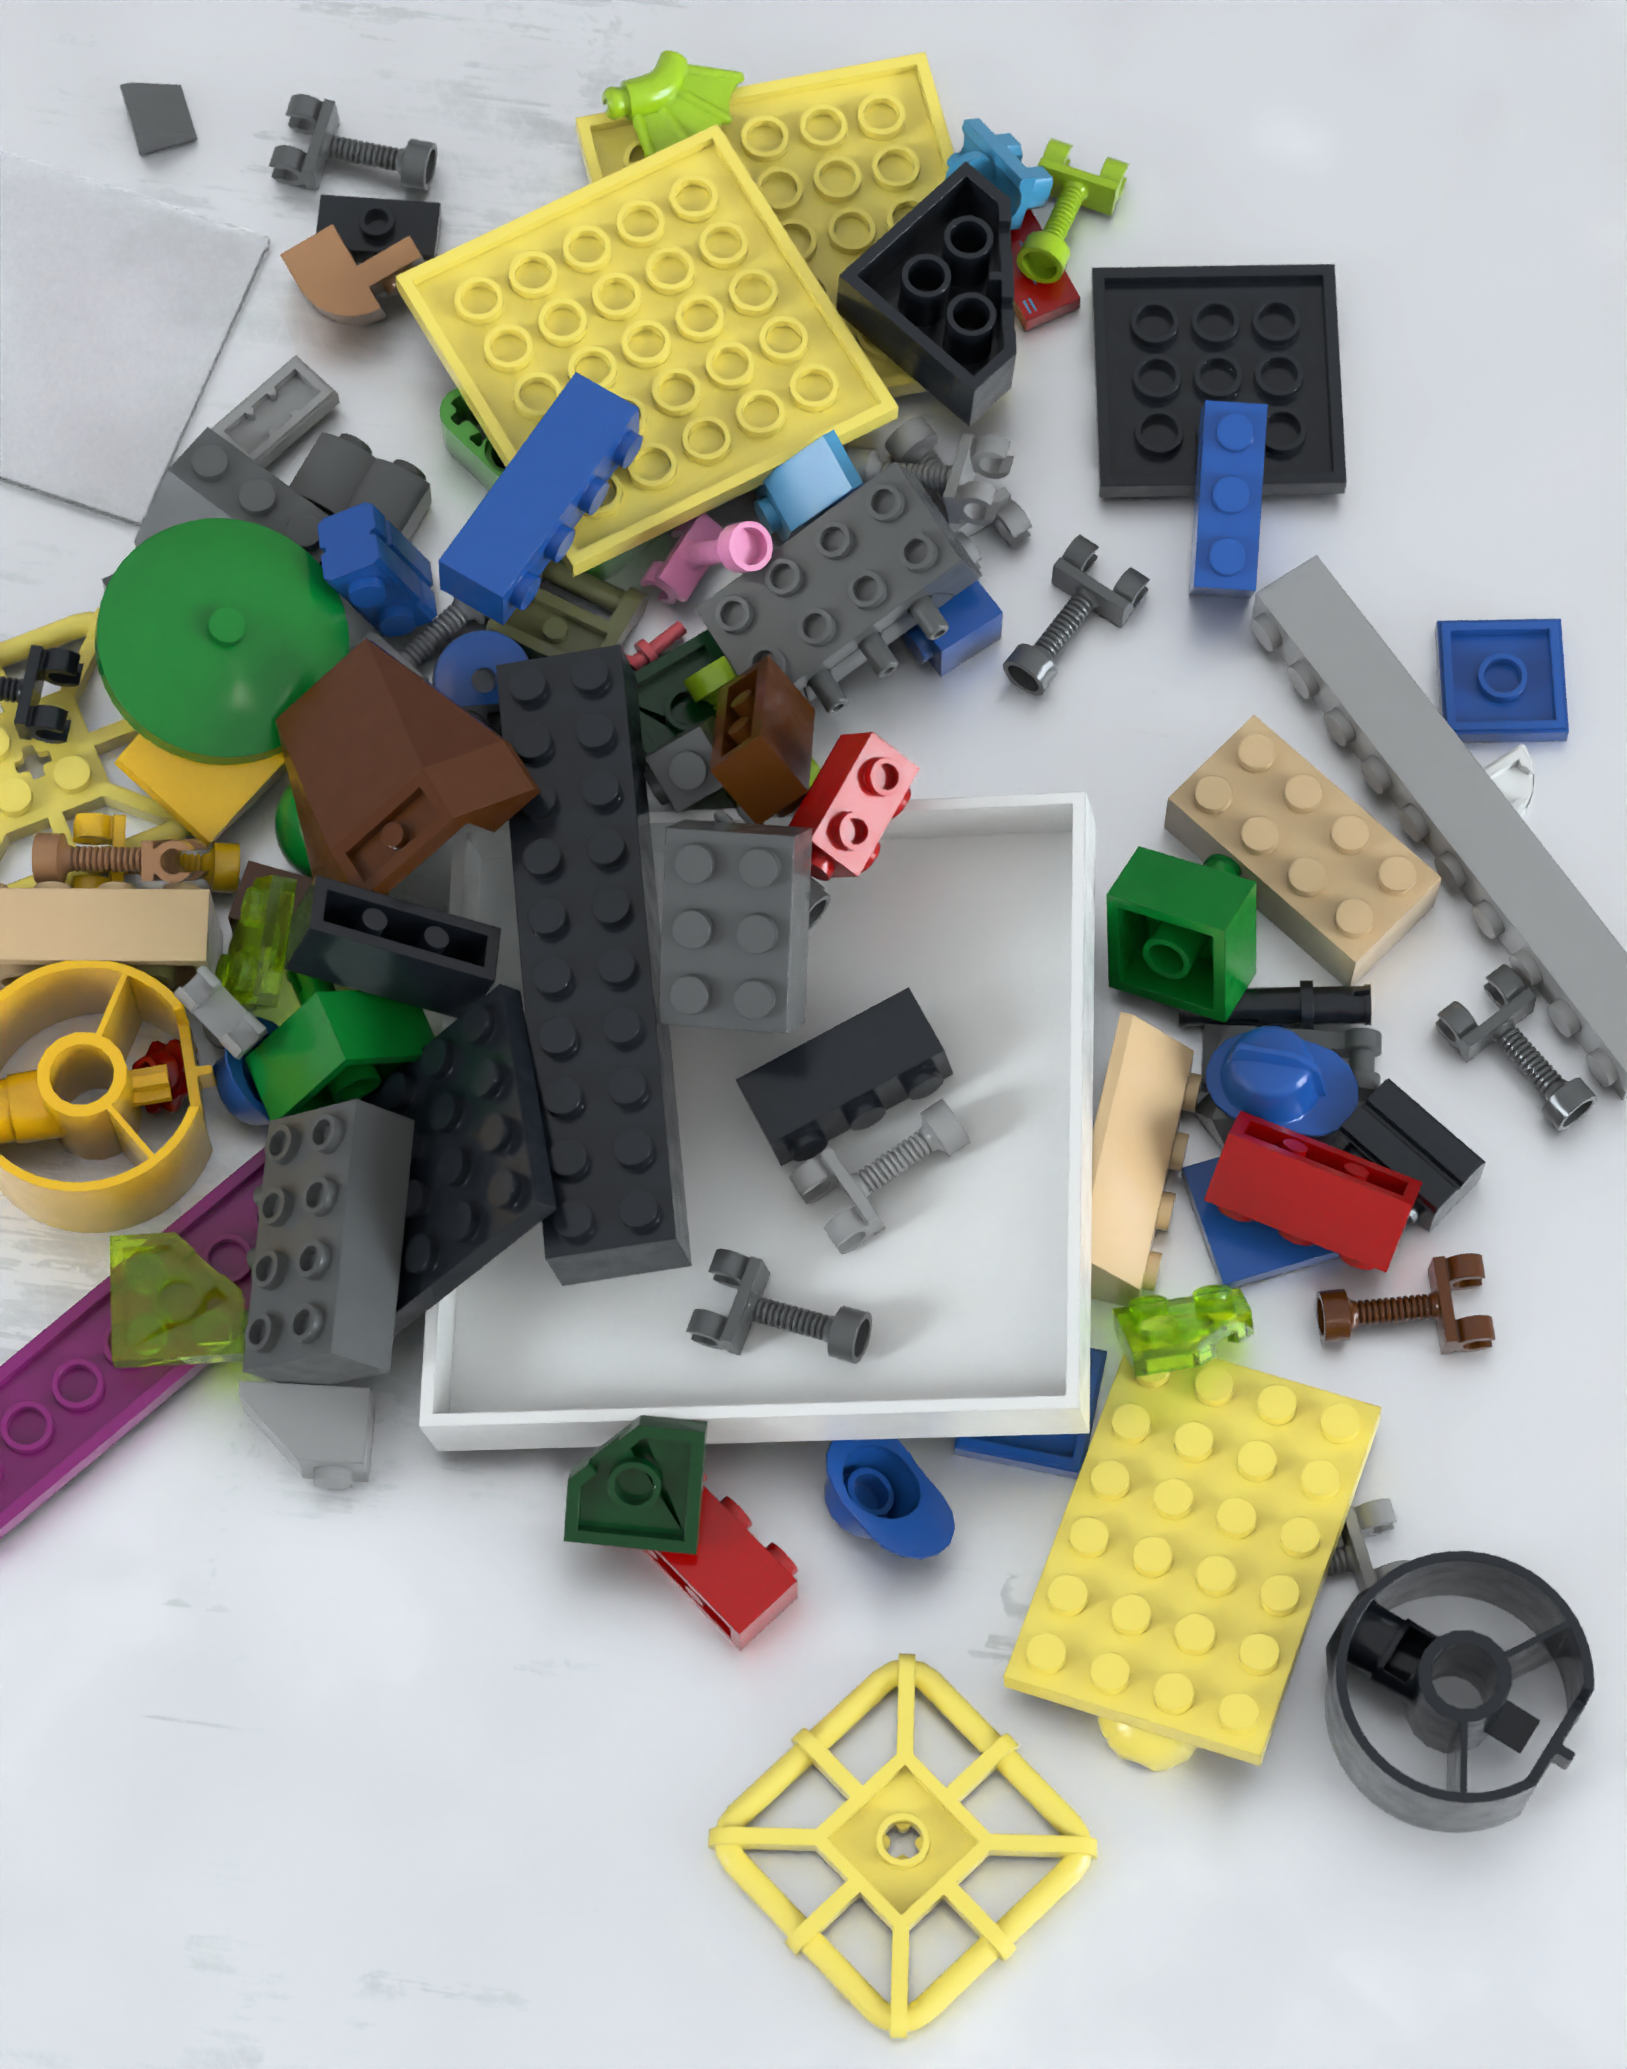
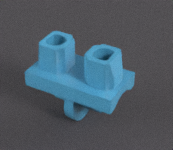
M980 118L965 119L962 126L964 144L960 153L956 152L948 158L947 165L949 169L945 179L967 161L1011 199V230L1020 229L1026 210L1044 208L1046 206L1053 185V177L1042 166L1026 167L1021 162L1023 156L1021 144L1011 133L994 134Z

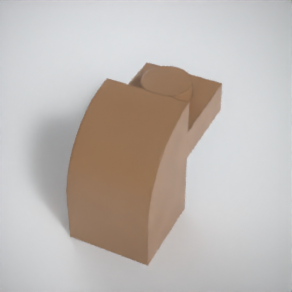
M333 224L280 254L296 284L316 310L335 322L355 326L373 324L388 318L376 296L385 291L389 297L400 294L396 288V276L425 262L409 235L357 265Z

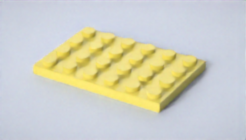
M1131 1333L1004 1673V1687L1261 1766L1381 1420V1407Z

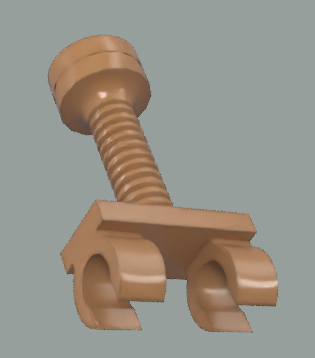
M37 833L32 846V872L37 884L45 881L65 883L67 874L74 870L76 872L80 870L82 872H98L99 870L100 872H105L106 870V872L131 871L133 873L137 871L141 873V881L164 880L170 883L193 881L203 878L210 870L186 871L180 863L181 853L183 851L210 848L199 839L141 841V847H125V849L124 847L105 848L103 846L100 848L98 846L94 848L92 846H76L74 848L68 844L66 835L63 833Z

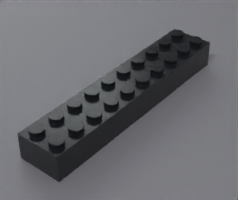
M621 644L496 665L502 737L512 745L541 790L537 796L509 819L525 1021L556 1203V1210L542 1220L545 1259L562 1286L692 1266L670 1029L669 1025L659 1024L661 934L647 785L644 776L645 764L637 679Z

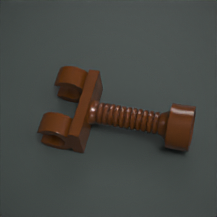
M1466 1253L1445 1258V1256L1433 1257L1428 1267L1431 1293L1428 1296L1427 1294H1422V1296L1418 1294L1415 1297L1410 1295L1409 1298L1407 1296L1402 1298L1398 1296L1396 1299L1394 1297H1390V1299L1383 1298V1300L1378 1298L1377 1301L1375 1299L1370 1301L1367 1299L1363 1303L1362 1300L1356 1302L1349 1299L1345 1289L1317 1291L1316 1316L1322 1343L1350 1340L1352 1329L1358 1327L1359 1324L1360 1326H1365V1324L1368 1326L1372 1323L1377 1325L1378 1322L1380 1324H1384V1322L1388 1324L1391 1321L1397 1323V1321L1403 1322L1404 1320L1409 1322L1410 1319L1416 1321V1319L1423 1320L1424 1318L1428 1320L1431 1318L1436 1321L1441 1354H1449L1454 1351H1480L1492 1347L1491 1340H1496L1492 1317L1488 1315H1473L1455 1320L1450 1291L1467 1290L1482 1285V1278H1485L1482 1255Z

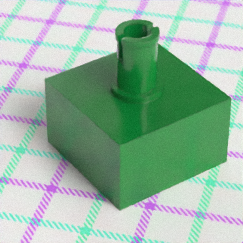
M1138 846L1106 894L1109 987L1226 1023L1256 975V881L1240 877L1242 871L1239 865L1230 857L1222 854L1210 855L1206 858L1203 865Z
M288 970L286 972L287 980L291 983L301 1007L244 1059L270 1120H275L353 1099L360 1100L377 1089L381 1082L402 1064L418 1060L423 1054L422 1048L433 1040L435 1036L422 1008L359 990L336 991L331 982Z

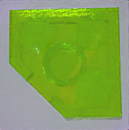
M276 875L255 878L253 886L249 887L245 892L241 916L229 943L228 954H222L218 960L215 976L222 982L223 987L247 1011L277 1008L297 879Z
M175 1232L110 1236L112 1362L115 1368L244 1361L245 1299L239 1287L224 1274L220 1275L195 1253L192 1246Z
M1226 1285L1203 1286L1194 1290L1193 1296L1169 1300L1161 1295L1141 1296L1131 1300L1128 1304L1129 1306L1113 1308L1115 1332L1135 1377L1200 1367L1216 1357V1343L1228 1337L1229 1342L1240 1343L1254 1334L1251 1308L1241 1289H1231Z

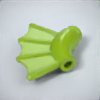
M665 50L661 52L655 68L650 73L621 82L620 87L611 86L606 88L602 94L603 105L607 104L605 114L610 119L618 120L626 117L628 121L633 122L644 155L648 157L713 125L718 124L719 127L723 124L729 125L732 122V116L729 114L730 97L738 84L744 81L745 77L739 71L687 64V59L683 55Z

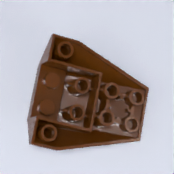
M367 638L275 719L313 880L318 875L390 896L389 892L467 823L495 833L541 792L507 740Z

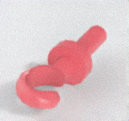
M677 621L650 643L641 639L634 644L637 653L633 656L626 654L635 672L646 664L648 665L658 659L660 653L687 633L681 622Z

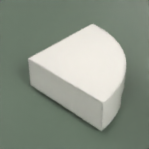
M1524 743L1483 768L1521 818L1528 809L1534 790V764Z

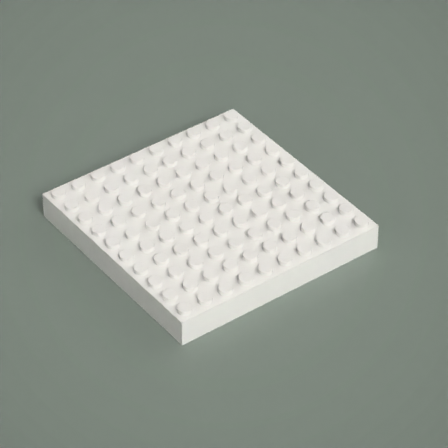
M1086 791L910 799L902 812L890 820L879 840L881 848L876 860L867 870L860 873L859 877L830 878L829 881H822L812 877L825 887L824 891L830 895L831 900L822 917L808 931L805 1023L787 1034L669 1025L692 1266L562 1286L545 1259L542 1221L433 1307L426 1310L419 1428L437 1451L601 1447L641 1415L708 1421L706 1444L1089 1433L1096 822ZM737 808L683 810L679 813L676 811L649 812L661 942L666 827L685 819L715 821L714 813L717 810L725 811L736 823H745L738 815ZM798 808L782 818L777 817L775 814L765 821L764 824L788 826ZM509 820L495 833L467 823L453 835L449 913L501 928L496 979L488 993L499 984L519 990L525 1016ZM909 987L945 1050L953 1075L945 1078L940 1088L932 1094L921 1099L911 1100L908 1098L887 1109L883 1118L876 1124L859 1131L850 1129L829 1140L826 1148L829 1146L832 1148L849 1174H859L860 1169L865 1170L864 1167L866 1165L870 1166L872 1161L875 1163L876 1158L881 1159L882 1154L886 1155L888 1150L892 1152L891 1148H897L899 1143L903 1145L902 1141L904 1139L908 1141V1137H913V1133H919L923 1123L920 1113L941 1098L956 1116L971 1142L950 1157L943 1151L937 1150L933 1152L930 1150L931 1154H925L923 1159L919 1157L920 1161L917 1163L914 1161L913 1166L908 1165L909 1169H903V1173H898L897 1177L892 1176V1180H887L885 1185L881 1183L882 1187H876L875 1192L870 1191L871 1194L867 1200L880 1217L885 1229L876 1235L874 1233L871 1234L867 1241L855 1250L841 1254L824 1227L834 1216L855 1205L839 1183L836 1184L831 1192L818 1201L810 1204L805 1203L789 1177L800 1165L808 1160L800 1162L792 1160L783 1166L780 1165L751 1112L736 1079ZM443 1015L442 1031L458 1018ZM819 1153L818 1155L814 1156L813 1158L819 1157V1156H821V1154ZM716 1249L732 1250L749 1258L752 1256L763 1260L770 1272V1276L762 1298L765 1297L768 1300L772 1299L780 1303H786V1305L790 1304L798 1308L801 1307L819 1312L823 1315H829V1317L835 1316L842 1306L871 1313V1335L862 1359L857 1364L833 1358L828 1355V1344L823 1340L778 1329L774 1326L760 1324L756 1321L752 1322L741 1355L729 1353L725 1349L710 1348L691 1340L692 1333H688L686 1330L694 1309L709 1310L728 1318L738 1292L736 1288L713 1280L715 1274L708 1272Z

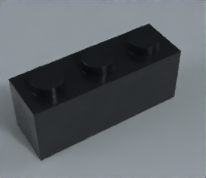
M316 875L291 917L284 969L459 1018L486 996L495 982L501 928Z
M908 987L736 1079V1082L780 1165L783 1166L792 1160L800 1162L813 1158L826 1148L829 1140L850 1129L859 1131L876 1124L883 1118L887 1109L908 1098L917 1100L932 1094L940 1088L945 1078L953 1075V1071L945 1050Z

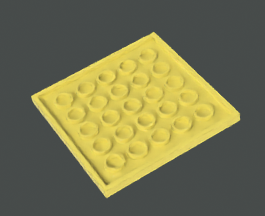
M925 52L736 87L731 94L729 103V114L732 116V122L729 125L723 124L720 126L725 137L835 308L839 275L945 180V175L949 169L947 160L954 154ZM603 112L575 118V131L589 184L646 158L633 122L628 121L626 117L612 120ZM842 317L893 398L927 391Z
M718 124L396 276L398 292L505 467L511 462L575 372L639 407V434L643 436L642 445L632 463L625 469L618 466L607 481L609 489L599 509L591 516L584 513L574 527V540L568 552L562 558L572 577L763 485V481L775 468L832 430L835 431L841 444L844 445L898 418L899 406Z

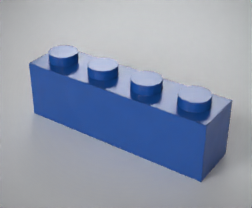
M575 372L438 560L440 589L503 626L516 608L521 611L525 610L538 592L541 584L539 576L551 560L558 563L568 552L575 537L574 527L584 513L590 516L593 515L603 503L609 489V483L607 482L618 466L625 469L636 457L643 441V436L639 434V407Z

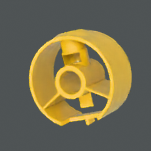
M67 960L35 969L19 977L0 991V1072L10 1057L25 1042L40 1031L70 1018L104 1014L96 1033L75 1032L57 1039L43 1053L37 1065V1070L8 1074L6 1078L0 1079V1145L18 1142L20 1145L58 1138L60 1143L70 1153L86 1160H105L123 1152L135 1166L124 1173L101 1180L64 1182L47 1179L27 1172L0 1154L1 1193L23 1213L51 1227L79 1233H105L131 1228L160 1215L179 1201L198 1180L211 1157L213 1147L207 1130L202 1090L216 1086L213 1068L211 1065H197L196 1052H198L184 1005L173 995L174 993L147 973L114 961ZM143 1021L154 1025L173 1039L181 1042L190 1106H188V1110L173 1136L155 1154L137 1135L142 1121L141 1106L172 1101L167 1064L128 1070L126 1066V1059ZM92 1089L108 1090L97 1101L89 1104H71L83 1092Z

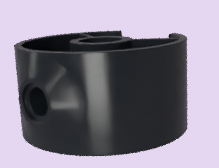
M1447 1551L1433 1553L1406 1562L1388 1572L1374 1583L1373 1586L1356 1596L1325 1648L1327 1662L1325 1719L1328 1735L1340 1765L1358 1790L1384 1812L1408 1824L1432 1831L1449 1833L1479 1831L1501 1825L1520 1816L1550 1764L1553 1763L1564 1770L1570 1766L1575 1753L1565 1747L1563 1743L1579 1720L1594 1691V1668L1590 1648L1585 1633L1569 1605L1557 1591L1532 1571L1502 1557L1481 1552ZM1439 1595L1469 1597L1482 1600L1509 1612L1522 1621L1537 1636L1504 1652L1490 1637L1478 1632L1457 1630L1438 1637L1408 1618L1404 1620L1389 1610L1408 1601L1423 1597ZM1554 1660L1564 1684L1567 1714L1525 1780L1509 1787L1494 1791L1467 1793L1468 1750L1479 1746L1489 1735L1519 1754L1528 1743L1541 1720L1507 1700L1512 1681ZM1347 1663L1371 1677V1682L1405 1702L1406 1719L1413 1734L1427 1747L1447 1753L1446 1790L1428 1786L1403 1774L1387 1762L1371 1745L1355 1718L1349 1700L1346 1680ZM1443 1676H1456L1467 1680L1478 1690L1483 1700V1705L1476 1708L1460 1709L1447 1704L1437 1694L1432 1681Z

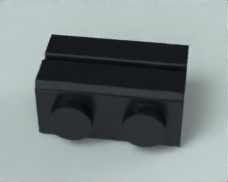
M1389 1078L1340 1126L1333 1146L1423 1182L1407 1225L1412 1226L1417 1221L1429 1232L1478 1183L1486 1163Z

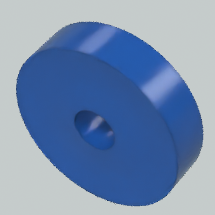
M488 630L469 632L453 640L441 653L433 670L432 685L461 707L499 703L496 665L529 660L519 644L506 635ZM479 670L489 672L494 679L493 689L489 692L476 690L472 684L474 672Z

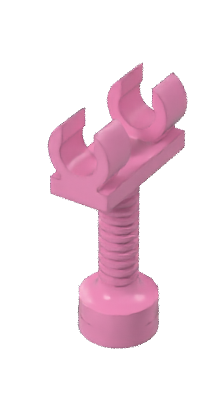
M704 513L673 529L671 532L672 538L679 536L680 538L664 562H652L640 584L642 587L652 584L661 588L663 591L657 600L665 604H675L677 599L680 602H686L711 565L723 564L725 568L734 573L752 572L765 567L773 551L771 536L767 529L758 522L744 521L731 524L723 529Z

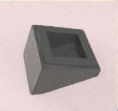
M126 83L120 85L125 109L140 155L197 139L181 85Z

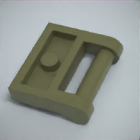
M551 560L539 576L541 584L547 580L613 612L609 621L539 588L536 596L525 610L521 611L516 608L504 626L490 619L486 625V630L508 636L519 644L527 656L532 659L619 644L622 646L631 629L635 628L640 622L647 608L649 596L633 587L625 591L587 572L572 577L562 560L558 563Z

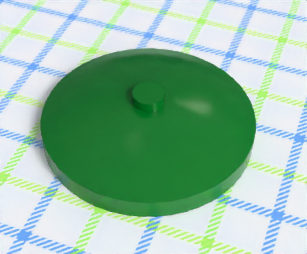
M205 518L180 523L156 533L137 546L121 562L112 575L101 600L95 629V653L99 673L111 701L123 718L138 733L159 748L188 760L216 765L251 763L283 752L275 719L349 653L350 642L348 622L338 592L324 580L321 565L306 550L288 537L256 523L228 518Z

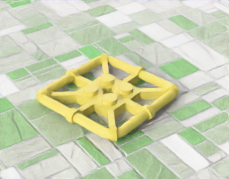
M99 608L95 612L89 611L73 614L0 642L1 678L6 676L4 667L28 659L31 645L43 646L47 650L86 637L78 652L81 655L79 663L84 664L79 685L75 687H61L60 691L42 697L39 705L56 706L68 711L67 720H71L67 742L51 744L34 738L31 740L20 739L14 725L18 703L0 701L3 713H0V862L10 843L51 828L53 833L65 834L68 844L75 848L76 844L73 842V837L66 821L74 819L75 814L89 813L105 806L159 825L126 838L125 847L138 848L141 847V841L182 840L187 836H194L154 799L112 784L106 775L99 755L131 743L139 733L125 719L89 732L78 707V703L97 666L95 629ZM31 755L48 757L51 761L43 765L45 775L33 779L29 771L18 773V768L25 763V758ZM74 870L67 874L65 883L71 886L73 876L76 875L100 876L108 872L106 870L105 872H100V870L98 872H82L81 870L76 872ZM33 875L7 884L9 888H34L37 883Z
M899 1653V1660L889 1661L873 1671L810 1731L802 1728L791 1738L794 1746L726 1808L718 1819L716 1827L709 1829L708 1847L715 1850L716 1857L726 1873L788 1937L785 1945L796 1956L803 1953L865 2019L879 2029L890 2031V2038L907 2039V2032L918 2030L931 2022L997 1958L1004 1962L1016 1951L1013 1943L1080 1880L1089 1867L1090 1860L1097 1858L1098 1841L1090 1837L1089 1830L1080 1816L1016 1752L1020 1745L1008 1733L1001 1736L938 1671L925 1662L916 1661V1654ZM898 1687L896 1755L862 1785L828 1749L888 1693ZM915 1687L982 1753L947 1787L913 1754ZM811 1765L817 1768L847 1799L817 1829L746 1827ZM998 1770L1060 1835L991 1834L960 1802L991 1773ZM894 1827L901 1833H905L911 1828L916 1830L920 1835L915 1841L918 1853L912 1858H908L903 1854L897 1858L891 1856L887 1852L891 1846V1841L886 1835L889 1830ZM744 1850L816 1851L845 1883L806 1918L745 1854ZM989 1856L1061 1859L1047 1875L996 1923L959 1886ZM859 1897L892 1930L891 2004L884 2000L822 1934ZM944 1900L978 1935L979 1939L914 2001L908 2004L909 1931Z

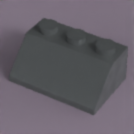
M207 427L167 470L134 543L137 547L156 533L187 521L205 518L239 519L265 526L288 537L306 550L322 567L321 555L324 552L320 549L317 524L329 515Z

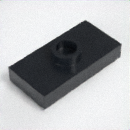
M321 194L316 233L333 224L355 261H366L410 235L426 262L437 257L442 216L441 203Z

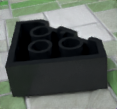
M965 161L839 275L836 303L838 313L969 427L1009 391L1012 385L1017 351L1013 304L1014 274L1013 254L1011 252V199Z

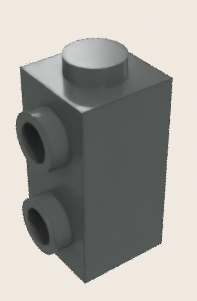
M714 715L707 717L659 745L645 757L650 769L644 772V776L651 791L661 805L671 802L677 813L723 787L709 771L716 720Z

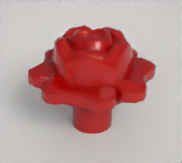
M172 1039L167 1044L158 1040L153 1041L146 1055L132 1065V1070L167 1064L172 1101L145 1105L146 1111L152 1115L159 1114L163 1108L171 1113L177 1112L182 1101L188 1096L181 1042L177 1039Z

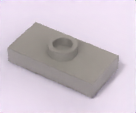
M295 355L211 429L263 468H266L340 403L338 393Z

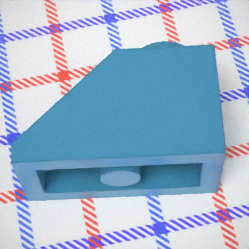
M832 430L775 468L766 477L763 485L757 488L756 495L758 500L753 502L754 509L761 524L767 529L769 534L777 532L784 544L860 488L863 482L837 434Z

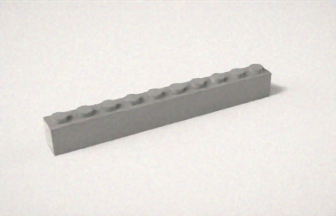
M1317 555L1256 592L1251 627L1257 640L1267 651H1277L1288 666V677L1297 692L1305 699L1310 697L1314 699L1324 712V723L1334 740L1341 746L1348 744L1361 760L1360 768L1362 774L1371 788L1378 794L1385 792L1398 808L1397 816L1407 835L1415 842L1422 840L1435 856L1434 864L1444 883L1454 891L1460 889L1472 904V914L1481 931L1490 939L1496 937L1511 955L1509 958L1511 967L1521 978L1524 985L1528 988L1535 986L1549 1004L1547 1007L1548 1014L1555 1027L1565 1037L1573 1036L1587 1053L1586 1063L1595 1079L1604 1087L1612 1086L1622 1100L1627 1098V952Z

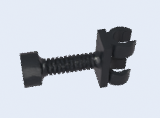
M31 645L24 678H6V676L0 678V701L18 703L14 725L20 739L31 740L34 738L51 744L67 742L71 720H67L68 711L56 706L39 705L44 681L62 687H75L79 685L84 665L79 663L80 654L63 648H50L46 650L43 646Z

